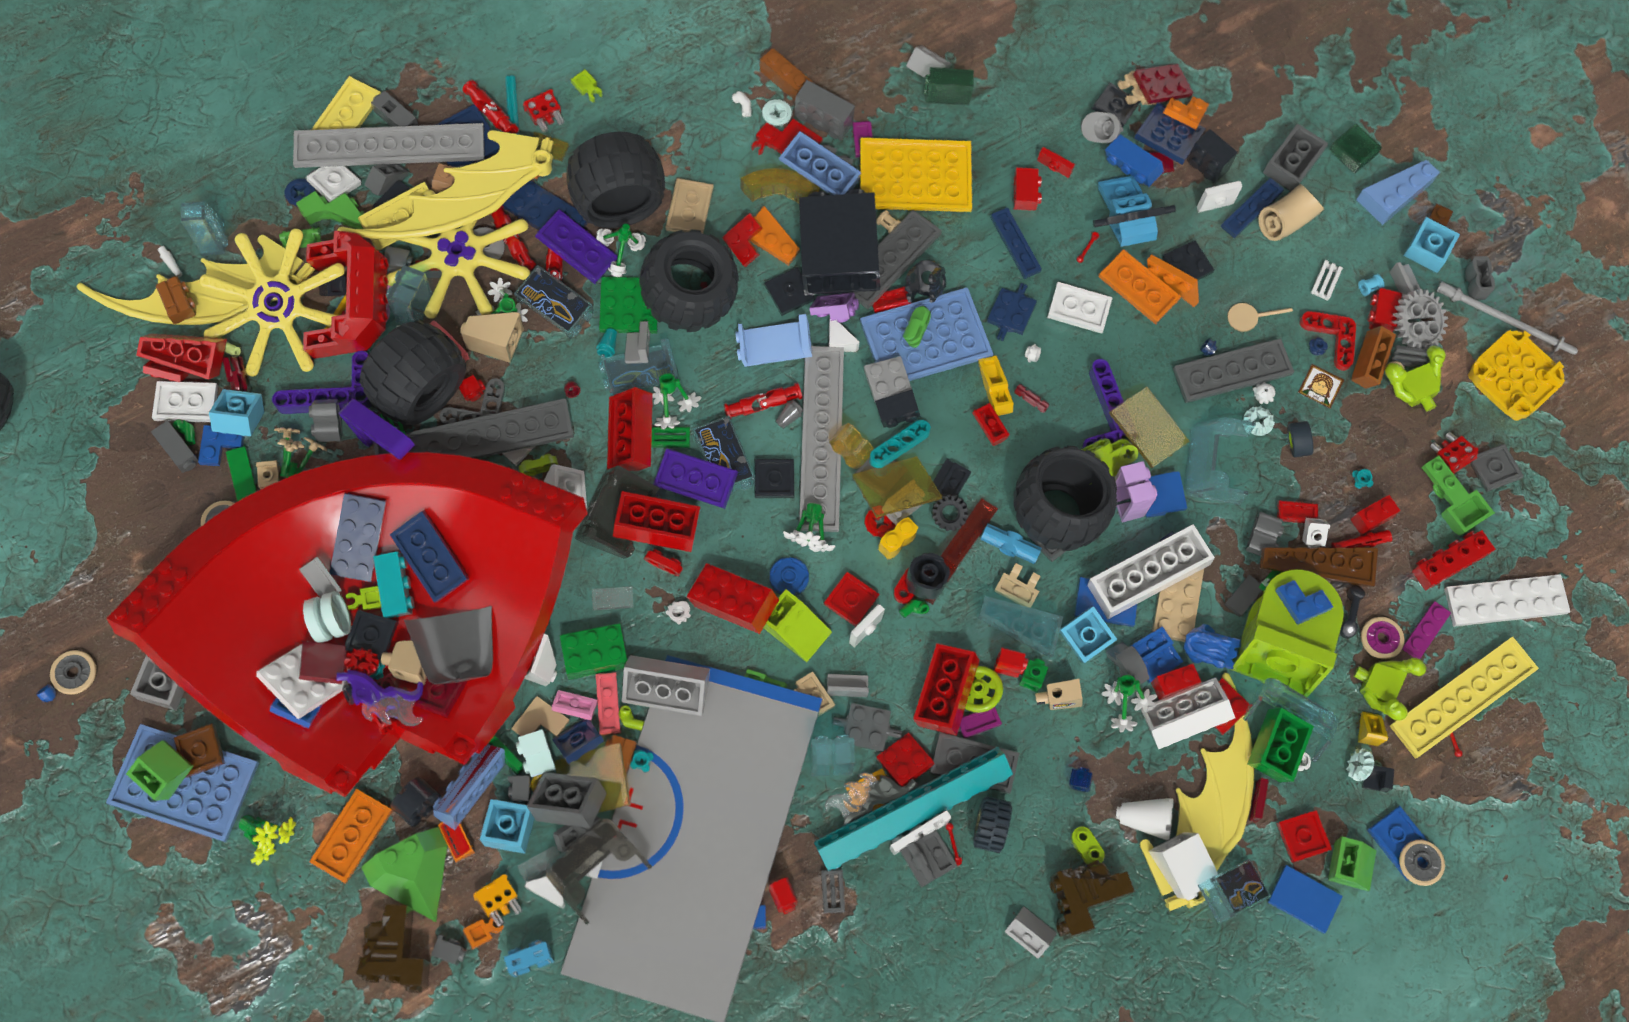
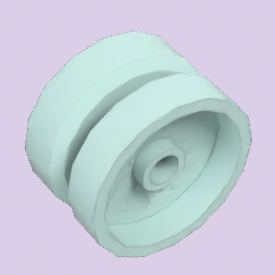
M333 591L322 595L321 598L314 597L304 602L303 614L305 623L316 642L322 643L331 640L333 636L338 638L350 633V615L343 598L338 592Z

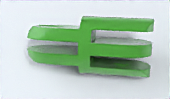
M925 306L917 307L913 311L902 336L913 348L919 346L931 319V312Z

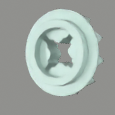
M776 99L764 105L762 115L765 121L772 126L780 125L782 127L783 124H788L792 111L785 101ZM774 109L780 113L779 118L774 115Z
M1253 406L1246 411L1243 418L1245 428L1251 434L1257 436L1268 434L1275 423L1269 409H1264L1261 406ZM1257 416L1260 419H1264L1262 424H1260V422H1254Z
M1364 748L1356 749L1355 753L1350 754L1351 759L1347 761L1349 766L1346 770L1349 771V777L1356 781H1363L1370 776L1373 770L1374 758L1369 750ZM1358 762H1361L1363 766H1357Z

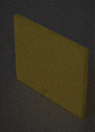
M1148 387L1131 398H1127L1125 402L1109 412L1151 469L1167 457H1171L1174 452L1190 442Z
M917 456L888 464L882 468H874L856 473L852 476L876 518L942 499V495L933 483L931 476L928 475Z
M621 743L588 751L570 764L567 763L565 758L555 760L556 774L597 778L607 794L598 813L630 805Z

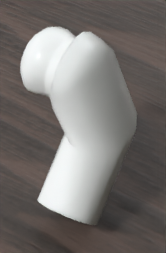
M737 91L732 95L733 102L742 105V116H751L750 99L743 92Z

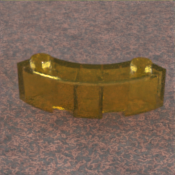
M762 169L741 178V190L751 202L762 197L773 196V194H782L799 204V197H808L809 194L820 190L816 184L801 174L787 169Z

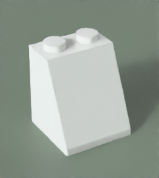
M1183 832L1149 850L1151 857L1177 898L1191 900L1198 896L1197 892L1203 889L1207 891L1216 886V878L1219 875L1198 833Z

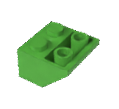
M161 740L140 755L126 775L154 801L169 800L193 765L169 743Z
M1343 836L1336 839L1328 881L1370 891L1376 850L1358 840Z

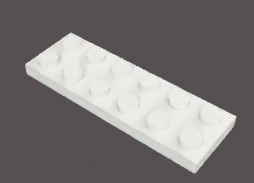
M1561 574L1450 586L1444 589L1449 611L1451 612L1453 627L1570 613Z

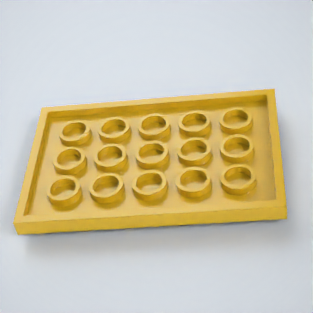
M860 139V189L866 193L875 192L876 209L972 211L971 141Z

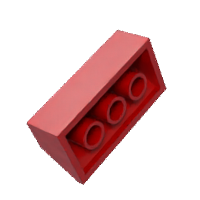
M634 387L609 397L608 471H639L651 467L653 393Z

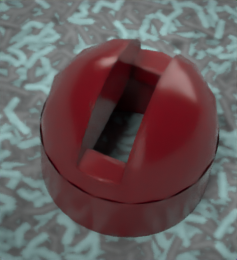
M568 381L564 385V392L569 398H575L581 392L579 385L575 381Z

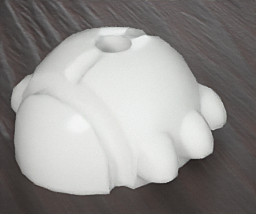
M1263 382L1252 388L1254 396L1260 404H1268L1269 401H1274L1275 388L1272 385Z
M674 601L673 605L668 606L669 610L666 611V614L671 620L680 625L681 622H686V619L690 618V607L685 601Z

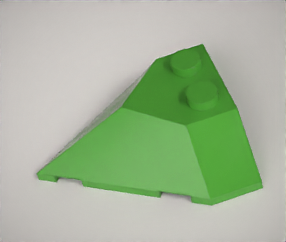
M439 827L416 833L377 853L361 867L371 887L437 922L445 857L448 845Z

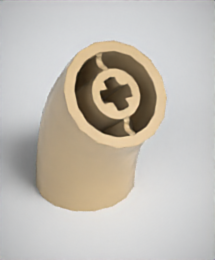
M1299 184L1286 196L1260 212L1259 226L1265 237L1269 240L1277 241L1306 225L1320 214L1324 208L1302 184Z

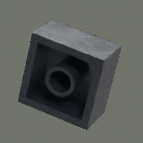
M1209 129L1195 143L1187 161L1193 168L1198 169L1207 180L1215 184L1229 171L1238 152Z

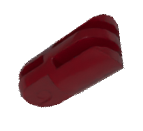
M239 356L238 359L230 357V360L228 357L222 358L226 378L230 382L231 390L247 392V375L242 356Z

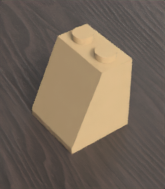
M513 312L469 316L467 321L462 324L460 333H462L463 341L468 350L510 363L524 328L520 313Z

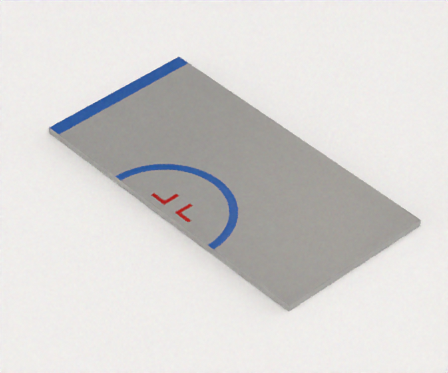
M667 655L665 661L710 669L709 686L703 714L698 716L649 708L635 750L639 749L653 754L654 758L649 765L650 770L644 773L640 769L634 770L631 766L629 767L601 851L605 856L597 879L592 878L560 974L711 1021L725 1022L823 699Z

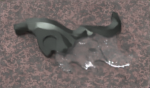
M863 772L859 776L865 780L863 782L850 781L845 783L844 787H849V791L830 796L825 802V811H828L830 807L838 808L844 817L843 824L845 826L872 812L874 805L888 804L913 791L918 783L911 779L906 786H899L887 776L881 775L880 780L877 781L871 773Z

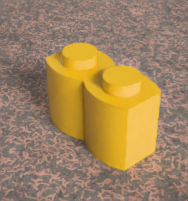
M909 517L902 519L894 530L887 532L882 537L878 550L887 559L894 558L899 554L902 547L909 545L914 540L918 526Z

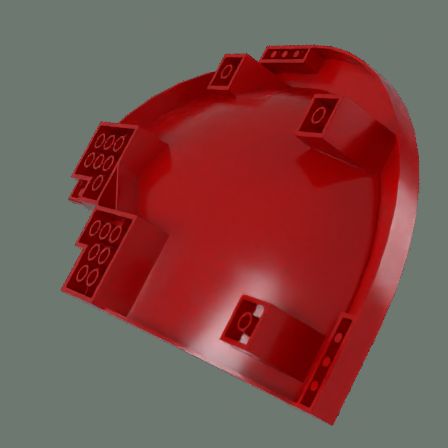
M430 452L407 453L399 460L390 453L338 461L303 471L275 482L215 515L168 554L106 619L115 634L135 643L183 690L243 738L277 760L284 771L330 794L336 792L346 797L369 768L376 769L399 739L432 754L436 751L464 765L474 753L480 754L516 708L513 699L537 653L561 587L573 531L585 518L587 510L584 498L519 471L489 461L460 455ZM344 493L386 501L377 555L392 552L401 553L390 534L421 511H425L469 577V580L440 601L434 603L407 562L408 566L405 568L406 576H409L411 588L408 589L409 595L414 600L413 614L390 618L397 621L398 626L388 653H393L397 642L412 641L404 620L430 618L492 607L493 664L491 673L485 677L467 680L448 717L411 705L393 716L389 713L391 718L396 720L397 727L392 732L383 735L380 732L379 725L371 719L362 703L350 705L346 701L343 691L323 703L309 729L270 712L271 705L277 697L256 676L257 671L300 646L303 641L316 642L306 626L303 604L306 600L319 596L299 569L318 557L330 573ZM375 565L371 582L331 575L342 590L339 594L343 598L347 609L348 605L355 603L354 598H346L347 594L354 593L358 596L361 595L360 589L378 586ZM359 605L354 610L348 609L351 627L358 610L383 617L382 607L363 610V605ZM349 634L338 638L333 636L331 640L322 643L345 646ZM345 650V658L347 653H351L350 651ZM365 658L362 660H358V663L361 664L362 662H365ZM388 665L383 669L384 676L391 673ZM393 676L402 690L413 692L417 689V683Z

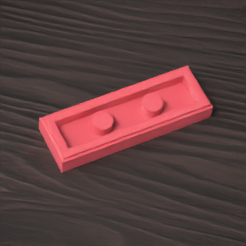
M616 672L596 674L600 735L621 734Z

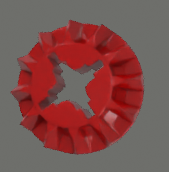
M875 507L866 514L864 524L867 532H870L873 537L882 538L887 532L895 529L896 525L882 512L883 507ZM884 516L883 523L885 526L881 525L877 529V522L875 520L879 521Z
M362 647L360 650H355L353 648L351 653H347L344 665L346 670L358 671L369 676L377 670L379 660L377 654L372 653L371 649L364 650ZM365 658V662L358 665V660Z

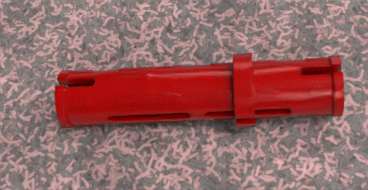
M1390 530L1378 533L1369 532L1365 536L1331 543V548H1374L1378 544L1392 542V534Z

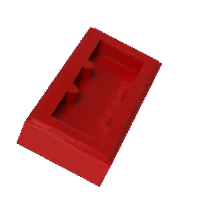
M1045 147L1041 149L1037 159L1038 162L1046 165L1050 170L1057 171L1067 178H1070L1075 167L1074 163Z
M905 287L885 292L873 304L875 314L911 304L906 299L908 292L905 291Z
M1279 500L1277 502V518L1283 520V522L1305 523L1306 518L1318 519V504Z

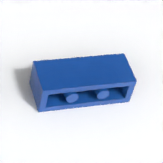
M1119 135L1105 149L1107 161L1113 166H1118L1126 175L1130 174L1140 184L1150 187L1164 172L1162 161L1122 135Z

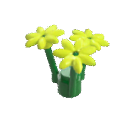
M249 814L241 818L239 828L244 831V837L249 839L256 848L254 852L256 856L251 862H256V865H259L263 860L268 861L269 855L276 852L273 849L275 844L272 843L271 839H277L279 836H282L279 841L280 844L284 841L285 843L289 842L290 836L295 834L293 829L296 826V822H293L292 817L289 818L288 823L283 822L281 826L265 821L260 817L254 818Z

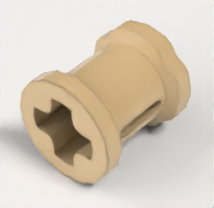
M885 210L878 217L876 223L885 227L890 234L901 221L895 220Z

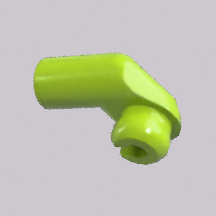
M624 705L620 708L619 718L623 726L642 731L645 721L634 719L629 706Z

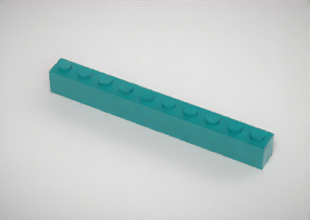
M996 747L814 841V844L827 870L836 869L842 863L858 858L865 851L875 849L879 844L896 838L898 834L906 830H912L917 824L931 820L940 812L948 811L954 805L969 800L973 795L987 791L990 786L1006 781L1008 777L1013 775L1005 754Z

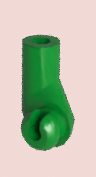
M175 420L173 428L185 435V444L194 445L196 443L194 426L184 420Z

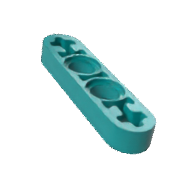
M918 420L872 450L869 458L871 466L882 468L928 438L931 429L930 424L925 420ZM908 436L912 438V441L905 442L902 438ZM895 446L898 448V450L892 452L888 449V447Z

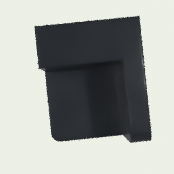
M340 276L319 286V295L346 296L345 276Z
M1374 765L1370 776L1363 780L1362 788L1380 792L1392 790L1394 769Z

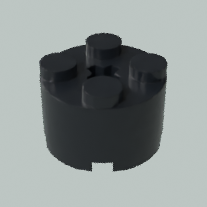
M923 553L915 557L906 575L908 591L922 599H936L943 592L950 575V569L944 562L945 560L935 553Z
M416 777L404 786L406 790L402 795L398 793L391 803V808L412 828L416 827L423 817L427 819L434 813L433 805L438 798L442 797L420 777Z

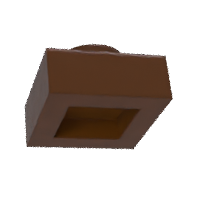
M1436 203L1429 219L1446 227L1453 211Z

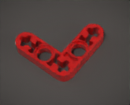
M1312 311L1305 312L1300 318V326L1307 331L1336 335L1334 365L1341 371L1348 370L1354 362L1355 321L1344 316ZM1307 318H1310L1311 324L1308 323ZM1329 320L1332 323V327H1325L1323 321ZM1344 324H1347L1349 328L1347 334H1344L1346 331V327L1343 326ZM1341 340L1348 341L1350 347L1344 348L1340 343ZM1344 353H1347L1345 355V361L1347 362L1346 364H1343V361L1341 360L1344 356Z

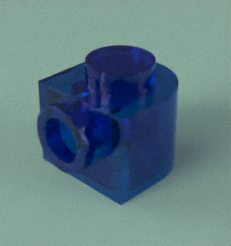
M1083 767L1072 769L1069 781L1070 788L1082 792H1090L1093 773Z

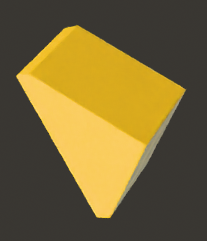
M1362 712L1358 742L1379 746L1387 741L1388 735L1382 716Z

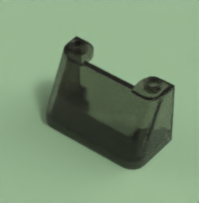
M619 465L608 469L597 486L588 506L587 515L582 520L575 539L623 559L630 557L635 550L634 542L613 537L614 523L621 493L624 491L658 498L656 493L659 487Z

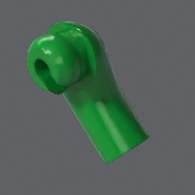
M911 600L899 610V613L903 618H906L912 612L926 614L929 612L930 607L924 601Z

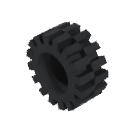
M943 495L940 499L938 498L933 506L932 516L939 528L946 529L945 531H955L966 523L968 518L967 504L958 495ZM948 505H953L958 510V515L953 520H948L943 516L942 511Z

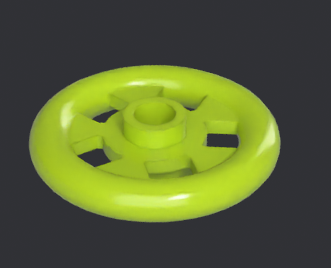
M978 666L975 674L977 679L973 681L965 709L981 713L991 710L999 703L1003 694V683L1000 676L994 670L985 666ZM984 675L991 678L989 683L982 679ZM977 686H982L980 691L975 690ZM990 688L995 690L993 697L987 696ZM983 698V704H974V699Z

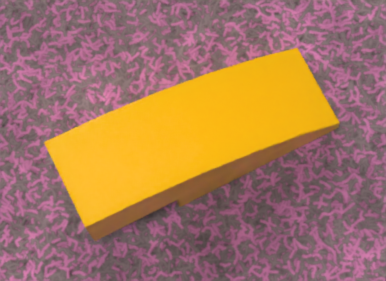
M992 356L978 359L989 403L998 416L1013 413L1014 402L1009 393L1008 382L998 357Z

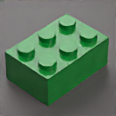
M620 623L559 635L568 680L624 669L627 656Z
M1283 708L1268 709L1247 764L1280 783L1294 782L1314 726Z

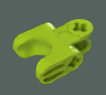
M1102 439L1081 449L1083 451L1089 450L1100 461H1104L1110 468L1109 473L1113 477H1116L1121 467L1134 462L1138 457V449L1127 439H1120L1111 444L1109 439Z

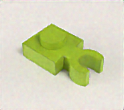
M583 70L571 79L572 85L582 95L588 93L591 102H595L593 94H598L602 97L601 89L596 87V80L586 70Z
M378 586L360 589L361 595L358 596L354 593L346 595L347 599H355L353 605H348L349 610H354L359 605H363V610L381 608Z

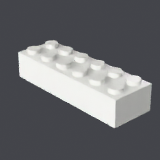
M1193 524L1094 576L1089 580L1087 586L1107 619H1110L1211 565L1215 557Z

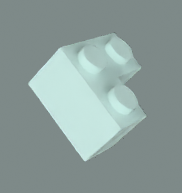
M543 729L518 737L519 742H516V747L519 755L523 754L526 762H523L526 774L530 773L531 777L556 769Z

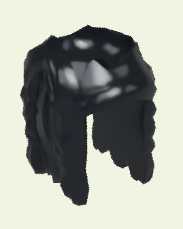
M930 259L916 263L906 275L905 291L908 292L906 295L908 302L911 303L918 293L930 296V303H934L936 298L942 295L946 287L945 268ZM924 271L932 272L929 275L930 284H926L922 280V273Z

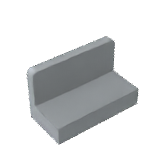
M920 45L913 51L907 67L932 83L937 84L943 72L949 70L952 63Z
M1401 262L1396 263L1390 274L1398 292L1402 293L1403 299L1404 294H1408L1409 291L1418 290L1420 287L1410 265L1402 266Z
M648 321L640 322L639 333L627 334L626 364L648 363L650 346Z
M318 557L299 569L320 598L322 595L333 591L338 593L342 591Z
M828 674L827 693L829 696L867 697L869 693L868 676Z
M1025 907L1020 910L1016 918L1005 930V933L1038 959L1057 934Z

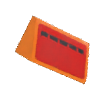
M443 822L438 824L455 862L475 853L461 823H459L455 830Z

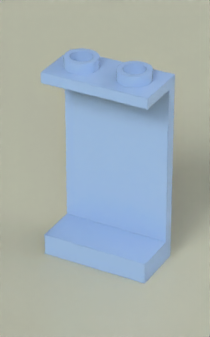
M806 314L799 315V322L744 330L742 324H738L736 341L740 343V349H737L738 359L742 360L744 367L812 357L809 321Z

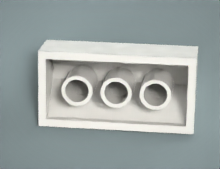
M1216 677L1154 702L1156 706H1148V712L1146 713L1141 708L1158 749L1187 739L1192 735L1235 718L1229 699Z

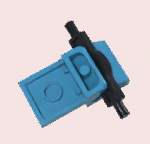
M1133 176L1098 182V189L1110 214L1107 218L1093 220V227L1110 225L1121 247L1157 240L1158 233L1155 216L1175 213L1176 208L1175 205L1151 209L1152 202L1148 194H1143Z

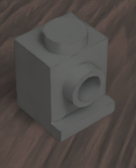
M508 776V781L512 784L508 789L509 799H512V802L516 804L528 805L531 799L530 776Z
M439 934L431 956L459 965L460 961H464L467 949L460 947L461 942L449 938L446 942V937Z

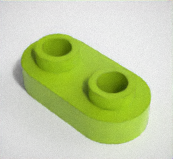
M545 454L540 459L523 461L518 469L523 474L533 476L549 471L553 464H559L556 456Z
M1086 827L1076 828L1071 834V842L1087 865L1095 860H1099L1102 863L1105 853L1091 831ZM1080 834H1084L1086 836L1085 841L1080 840ZM1092 851L1098 854L1097 858L1091 856Z

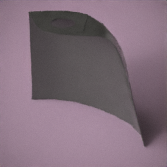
M491 606L443 616L404 620L422 669L431 683L462 682L485 677L491 673L493 664Z

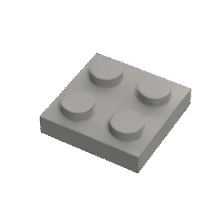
M901 356L864 366V372L874 402L912 389Z

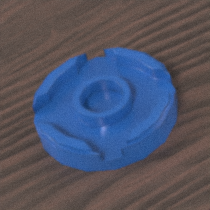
M796 558L780 559L773 564L770 570V584L780 595L786 589L794 596H797L808 585V569L802 561Z

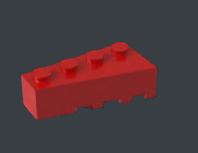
M151 333L140 337L136 356L209 380L220 375L227 339Z

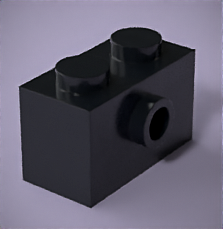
M912 389L875 401L884 428H893L898 423L904 421L912 422L917 417H920Z

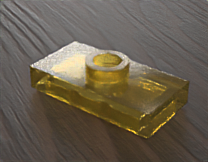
M537 132L533 133L532 137L539 138L537 150H540L543 139L550 138V140L554 141L551 150L553 159L563 161L568 151L569 143Z

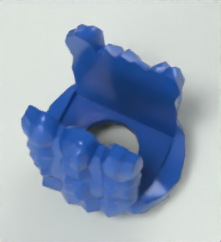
M1207 624L1193 628L1186 635L1184 643L1185 652L1193 663L1205 662L1213 664L1217 668L1225 667L1228 669L1234 668V661L1232 659L1238 657V652L1235 648L1241 647V640L1215 633Z

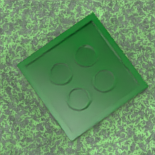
M601 277L600 333H605L607 329H614L617 333H639L640 322L648 321L650 333L657 334L658 321L652 316L651 309H647L642 299V288H640L639 284L640 278Z

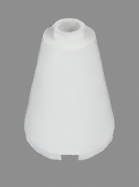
M1166 798L1122 803L1121 807H1117L1116 819H1120V824L1164 840H1170L1173 799Z

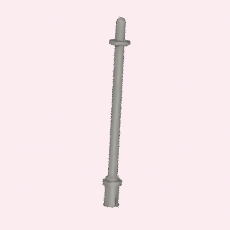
M1441 281L1436 292L1451 298L1453 302L1460 300L1554 345V351L1556 352L1562 349L1573 355L1578 353L1576 347L1564 342L1565 337L1561 336L1557 339L1463 294L1462 288H1455Z

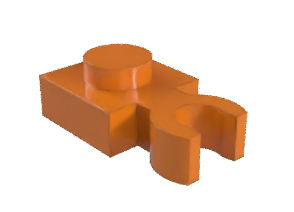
M491 917L489 923L485 924L483 919L464 928L463 932L473 950L492 940L490 933H500L504 926L494 927V920Z

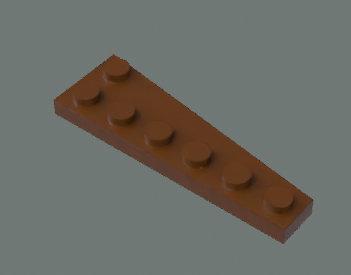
M1263 548L1261 550L1260 568L1279 572L1305 570L1315 573L1326 580L1374 587L1378 548Z

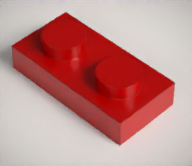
M151 360L143 365V373L149 374L154 378L168 379L170 382H181L189 376L187 372Z

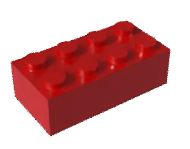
M622 491L614 523L613 537L692 552L700 507Z
M706 563L686 596L694 607L758 634L761 633L779 602L772 589Z
M936 644L913 718L919 727L957 736L980 661L975 652Z

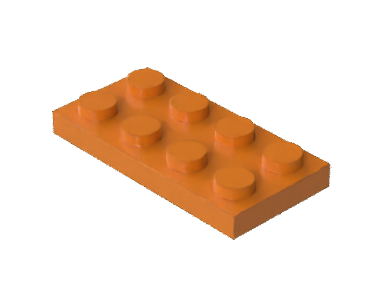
M1124 249L1099 274L1101 280L1154 324H1157L1181 298L1178 293Z
M356 789L309 862L347 884L393 810Z

